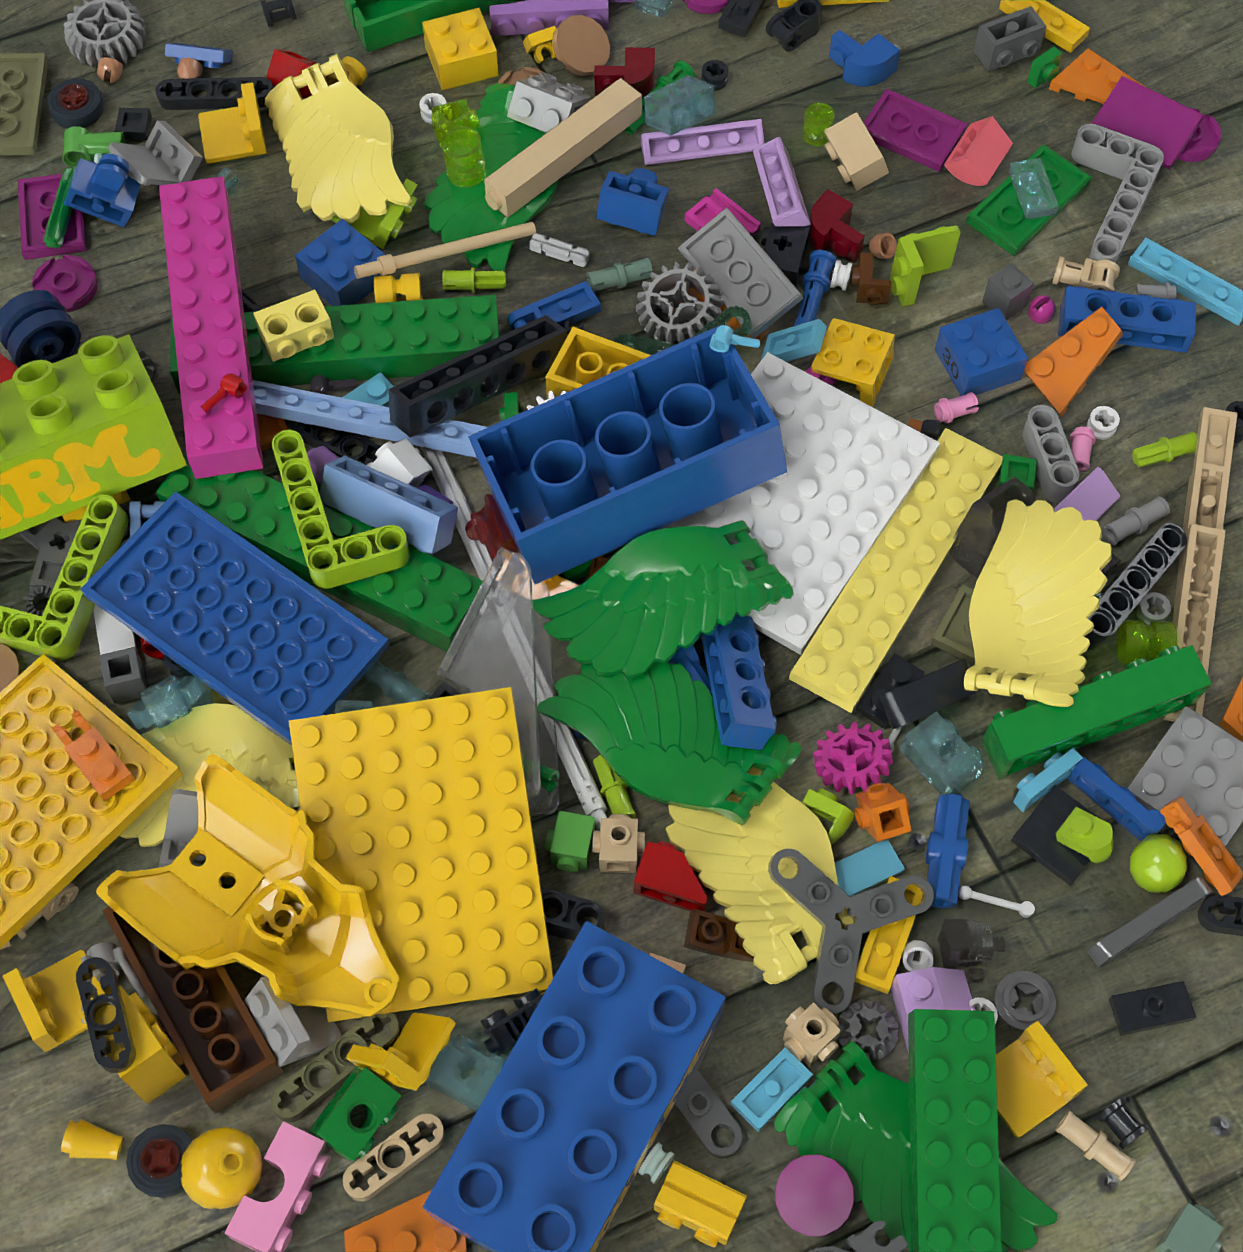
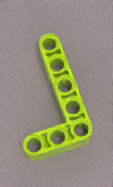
M283 430L273 438L272 448L309 573L316 586L324 589L333 588L398 569L408 562L410 552L404 530L396 525H386L333 540L301 435L293 430ZM298 478H304L301 481L294 482ZM312 506L309 510H302L305 507ZM322 535V536H321L320 538H318V539H314V540H311V539H310L312 536ZM390 545H399L395 549H386ZM359 554L365 555L363 558L360 559H352L354 556ZM323 564H330L326 569H318Z
M101 494L89 502L42 616L0 606L1 644L38 656L44 654L49 659L65 661L74 656L96 605L86 598L80 589L118 551L128 526L129 519L127 513L113 497ZM112 512L108 518L103 519L107 513ZM100 542V544L98 545V547H96L95 549L91 550V548H92V546H93L94 544ZM87 573L86 577L78 582L80 576ZM74 604L73 609L70 612L65 613L66 609L70 605ZM30 628L28 633L21 637L23 631ZM61 636L60 641L57 644L52 645L53 641L57 637Z

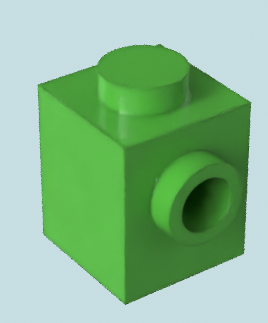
M559 811L555 830H548L545 850L550 851L551 864L566 872H577L578 869L587 871L593 845V830H596L595 817Z

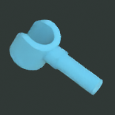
M727 325L718 327L710 341V348L717 352L728 351L730 344L759 348L760 340L733 334V330Z

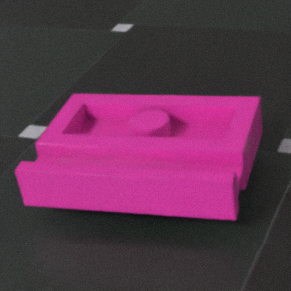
M717 188L713 190L712 195L704 197L685 213L684 221L696 231H699L725 208L730 210L751 236L761 231V223Z

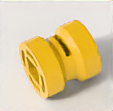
M344 57L342 62L350 82L354 86L362 85L368 76L365 67L353 57ZM335 72L326 78L329 86L339 82Z

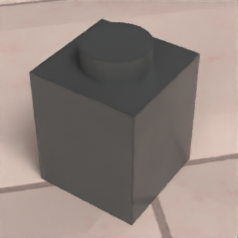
M1011 263L988 279L982 302L990 310L999 308L1005 319L1008 320L1027 306L1034 283Z
M135 647L99 655L104 686L114 704L150 696L145 667Z

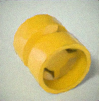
M420 273L401 274L399 279H395L393 275L374 276L375 303L423 300Z

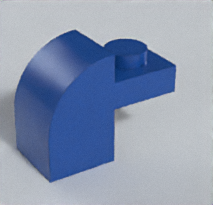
M839 30L832 35L829 57L837 65L844 68L842 80L855 86L867 87L883 82L897 71L900 49L879 33L861 46L843 31Z

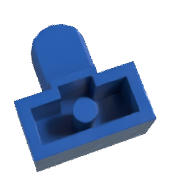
M104 154L98 164L79 158L70 180L64 205L125 228L133 212L140 183L128 176L129 163L119 155Z
M634 169L628 176L609 171L601 187L596 219L656 236L664 218L669 188L657 185V175L648 169Z

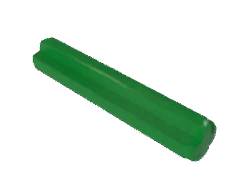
M67 167L62 173L43 238L46 246L49 248H60L64 240L73 209L64 205V201L75 168Z

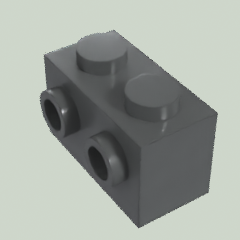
M1032 6L979 25L974 52L988 71L1008 66L1012 62L1025 57H1032L1040 52L1047 26Z

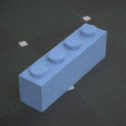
M347 456L325 464L320 498L323 504L356 518L371 527L399 526L404 530L407 542L416 546V549L423 553L433 554L451 544L458 511L457 506Z

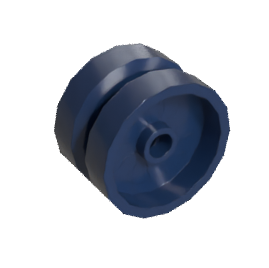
M32 290L23 292L10 299L0 309V342L8 350L18 368L36 360H46L51 363L58 362L73 356L80 345L81 333L71 316L66 313L58 298L49 291Z

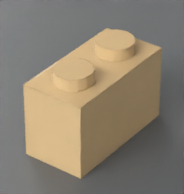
M857 112L824 130L828 139V143L824 144L827 153L832 161L839 160L841 165L837 169L845 183L851 181L856 191L889 173L883 155Z

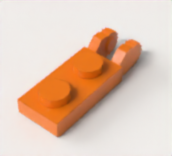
M76 710L71 714L72 720L79 729L83 730V735L72 741L70 734L59 723L52 727V729L66 746L64 750L105 802L133 782L135 778L95 727L92 728L82 714Z

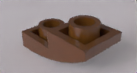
M694 909L690 912L684 942L685 948L741 961L753 962L754 956L747 953L742 946L744 939L740 938L735 932V926L738 923L699 909Z

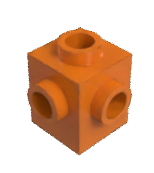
M890 783L873 784L866 789L867 792L862 791L855 794L858 807L854 808L856 822L860 829H865L877 842L912 831L908 815L910 814L908 800L904 793H899Z

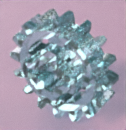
M194 675L184 676L178 681L175 676H170L141 692V700H138L136 705L130 707V711L127 714L137 729L143 727L146 729L156 723L158 728H162L189 714L192 711L191 704L196 703L197 699L204 695L205 689L200 680Z

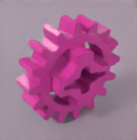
M852 722L850 729H845L842 724H839L837 733L834 734L829 730L825 732L827 741H817L818 751L813 752L817 776H822L825 786L833 783L835 792L839 793L843 787H848L849 794H854L856 787H861L864 792H867L866 789L869 783H881L880 775L889 776L890 774L889 765L893 764L889 739H884L883 732L880 729L872 733L871 724L867 723L863 729L858 728L857 722Z

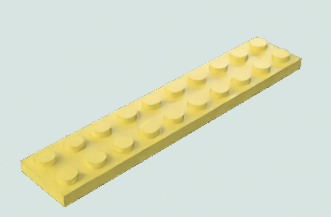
M945 428L938 439L940 443L938 451L904 502L860 562L790 673L789 680L852 713L1001 467L1002 456Z

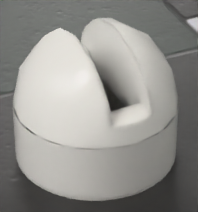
M913 940L907 943L903 951V964L905 968L911 972L932 967L933 951L927 942ZM915 951H920L919 961L913 960Z

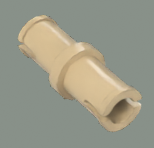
M1070 1110L1064 1115L1055 1129L1056 1132L1061 1133L1082 1149L1084 1157L1088 1160L1095 1159L1121 1181L1128 1175L1136 1162L1135 1159L1130 1158L1109 1142L1107 1134L1101 1130L1096 1132Z

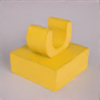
M555 26L528 34L523 41L526 53L535 51L534 59L538 64L544 60L541 50H548L552 59L556 58L552 45L553 33L556 30Z

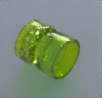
M456 127L449 130L443 135L441 140V149L448 179L451 183L460 187H470L480 183L487 172L480 135L469 127Z
M1124 620L1118 628L1117 658L1120 665H1128L1141 658H1146L1147 662L1159 658L1158 654L1163 650L1177 645V631L1173 622L1152 621L1149 626H1146L1142 620Z

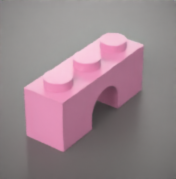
M282 1122L264 1157L270 1166L284 1173L285 1183L281 1193L275 1199L268 1202H258L244 1195L225 1234L231 1240L256 1252H284L293 1235V1230L290 1227L296 1215H302L311 1201L312 1192L309 1190L316 1176L321 1178L329 1166L331 1156L328 1155L330 1148L326 1142L286 1122Z

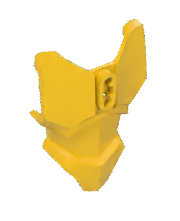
M215 754L207 756L194 777L198 800V831L172 864L154 869L129 872L116 870L96 890L97 895L111 909L186 970L195 965L209 969L238 962L268 978L276 997L299 1007L327 1008L366 1017H372L390 1005L397 992L400 977L379 941L372 923L371 912L364 889L350 884L342 885L315 860L314 834L307 825L308 819L305 811L301 809L296 811L288 807L257 783L236 770L226 760ZM197 856H205L206 861L202 866L196 867L193 865V860ZM221 877H232L236 882L233 887L224 889L220 880Z

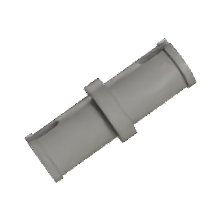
M1158 496L1139 508L1132 507L1125 512V516L1103 527V534L1109 543L1115 545L1134 533H1143L1148 529V525L1170 514L1169 505L1164 498Z

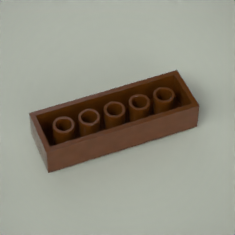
M107 907L102 910L203 1099L215 1114L284 1073L224 965L209 969L195 965L186 970L128 924L113 909Z

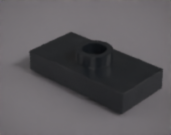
M1184 981L1112 995L1109 998L1120 1036L1189 1022L1196 1018Z

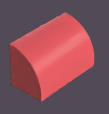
M993 116L973 122L957 143L944 166L954 177L962 182L975 186L987 185L1013 142Z

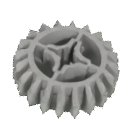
M83 0V6H74V12L67 14V22L64 23V38L71 54H73L74 58H78L81 64L88 63L91 68L98 65L99 59L104 57L127 64L128 57H136L137 50L143 49V42L146 40L144 20L141 18L137 7L132 6L129 0H93L91 2Z
M675 261L673 270L668 271V268L662 265V274L658 275L651 271L650 277L652 282L643 281L642 287L644 292H638L637 299L640 302L636 305V311L640 314L638 320L641 326H646L644 328L645 333L648 336L654 335L655 342L658 344L666 340L667 347H672L675 341L681 343L706 332V328L713 329L717 327L715 319L721 318L722 311L719 307L723 305L722 297L719 295L721 292L720 287L717 284H713V276L711 274L705 275L704 269L701 266L693 271L692 264L688 262L684 269H680L679 263ZM692 287L698 290L705 297V301L700 302L697 301V298L692 297L689 288ZM655 308L661 309L663 313L668 314L669 324L656 317Z

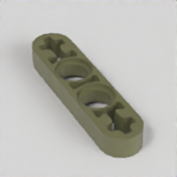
M393 1013L365 1017L277 1087L271 1096V1108L275 1115L282 1121L288 1123L295 1122L341 1087L356 1067L353 1063H348L341 1059L342 1049L350 1043L368 1047L365 1040L359 1035L365 1032L367 1038L372 1036L377 1031L375 1027L376 1022L381 1021V1023L386 1024L390 1021L391 1023L388 1025L390 1033L386 1036L382 1033L376 1034L370 1039L372 1044L378 1045L384 1050L392 1046L400 1034V1025L396 1016ZM318 1068H326L331 1072L330 1082L322 1088H316L310 1083L311 1074ZM303 1081L306 1089L313 1096L307 1099L303 1093L295 1100L297 1105L295 1110L290 1111V1109L284 1108L281 1111L280 1109L284 1105L282 1098L287 1094L289 1097L294 1098L302 1091L298 1084Z

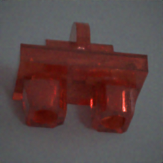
M486 494L484 497V507L480 511L471 514V520L466 524L465 531L469 539L480 540L481 544H486L492 563H502L507 553H519L493 494Z

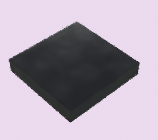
M1054 785L1015 833L1011 842L1071 886L1089 864L1090 859L1058 842L1056 832L1075 807L1096 817L1098 816Z

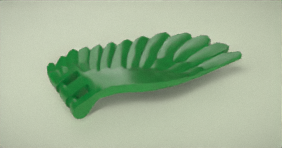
M496 83L486 89V96L480 102L481 108L476 111L474 116L475 122L470 127L471 133L463 140L464 145L457 150V157L452 159L446 166L447 171L443 172L435 180L437 187L426 197L424 207L431 210L428 216L430 231L436 234L441 233L442 244L528 223L552 201L556 193L559 179L508 218L499 210H493L485 199L484 179L546 134L544 131L507 117L516 85ZM515 239L464 252V257L473 267L479 268L484 259H487L492 271L505 272Z
M741 520L721 527L683 526L650 531L633 539L620 549L584 584L552 596L531 600V607L540 616L551 619V621L543 626L549 636L560 641L570 642L566 647L569 658L580 664H592V669L598 675L613 676L624 671L630 678L644 675L656 661L667 663L675 656L680 647L684 649L689 648L696 642L701 633L710 635L719 623L727 626L733 621L736 614L745 617L753 609L762 611L769 604L777 605L783 597L786 600L791 599L794 596V592L790 582L779 572L774 564L768 562V554L756 538L752 539L749 535V527L745 521ZM728 541H730V542H738V543H737V544H734V545H730V544L728 543ZM745 567H756V569L748 572V570Z
M656 661L644 675L630 678L624 671L613 676L598 675L592 669V664H581L582 675L572 674L560 678L554 685V690L559 695L549 697L537 706V713L557 720L584 735L607 761L612 770L631 789L644 797L677 807L714 811L739 825L746 824L751 817L750 811L753 807L760 806L772 790L771 784L774 780L780 779L784 775L786 770L795 763L801 752L799 743H790L784 734L777 735L776 733L768 739L762 750L721 745L713 698L704 683L699 679L694 682L692 681L689 672L681 663L670 664L669 662L662 663ZM752 767L762 771L760 776L751 775L748 772ZM731 793L742 798L738 803L727 801Z
M849 1041L842 1048L843 1054L836 1061L831 1059L815 1075L816 1081L809 1088L803 1087L786 1103L775 1119V1131L778 1133L786 1131L788 1145L798 1147L799 1157L804 1155H823L835 1160L847 1171L854 1186L855 1203L863 1201L868 1219L872 1223L885 1221L884 1231L889 1241L902 1235L909 1244L907 1246L908 1251L912 1252L909 1084L875 1069L864 1051L856 1043ZM853 1065L864 1076L856 1085L853 1084L846 1073ZM826 1092L837 1103L828 1113L819 1101ZM999 1158L1002 1252H1007V1247L1015 1252L1029 1250L1038 1241L1033 1228L1045 1227L1056 1223L1057 1213L1025 1188Z

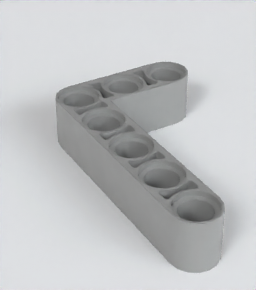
M1085 124L1078 129L1072 148V158L1081 165L1123 180L1093 242L1088 259L1096 261L1110 260L1117 264L1156 181L1164 155L1154 145L1096 124ZM1107 269L1104 270V275H1107Z

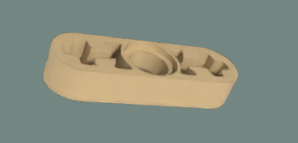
M427 1113L418 1115L351 1164L343 1175V1187L347 1194L356 1201H368L438 1150L445 1139V1130L440 1119L435 1115ZM424 1124L428 1128L435 1126L436 1129L433 1131L435 1139L428 1142L424 1138L414 1144L419 1152L413 1156L409 1145L403 1138L408 1135L411 1142H413L421 1135L420 1126ZM391 1147H400L406 1154L405 1161L397 1168H389L383 1162L385 1152ZM376 1159L380 1170L387 1176L380 1180L378 1173H375L367 1180L370 1186L367 1190L363 1191L360 1187L353 1190L352 1186L356 1183L354 1176L359 1172L363 1176H367L375 1169L370 1162Z

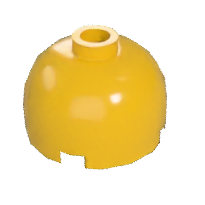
M219 1127L207 1130L191 1141L182 1155V1187L190 1199L203 1208L227 1209L239 1205L244 1195L247 1197L251 1196L261 1179L263 1162L259 1147L252 1137L240 1129Z

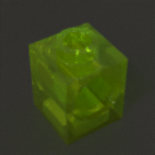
M466 98L431 107L432 128L441 150L477 141L476 128H480L479 117L475 109H470Z

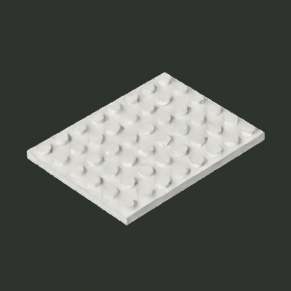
M767 352L751 376L780 424L787 473L661 529L683 526L721 527L733 522L745 521L750 529L749 535L752 539L756 538L768 554V562L777 567L779 572L790 582L794 592V596L791 599L786 600L783 597L777 605L769 604L762 611L753 609L746 616L753 618L756 630L801 655L860 562L904 502L938 451L940 443ZM728 541V543H729L730 545H734V544H737V543H738V542H730V541ZM745 567L748 570V572L756 569V567Z

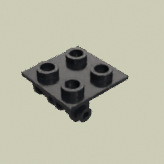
M537 988L528 991L513 1000L516 1007L506 1013L504 1008L498 1009L480 1021L483 1028L476 1031L477 1035H488L489 1039L483 1043L490 1055L495 1052L501 1054L516 1044L505 1024H508L518 1040L520 1033L512 1019L517 1017L524 1029L527 1022L522 1013L524 1012L529 1021L546 991L539 992Z

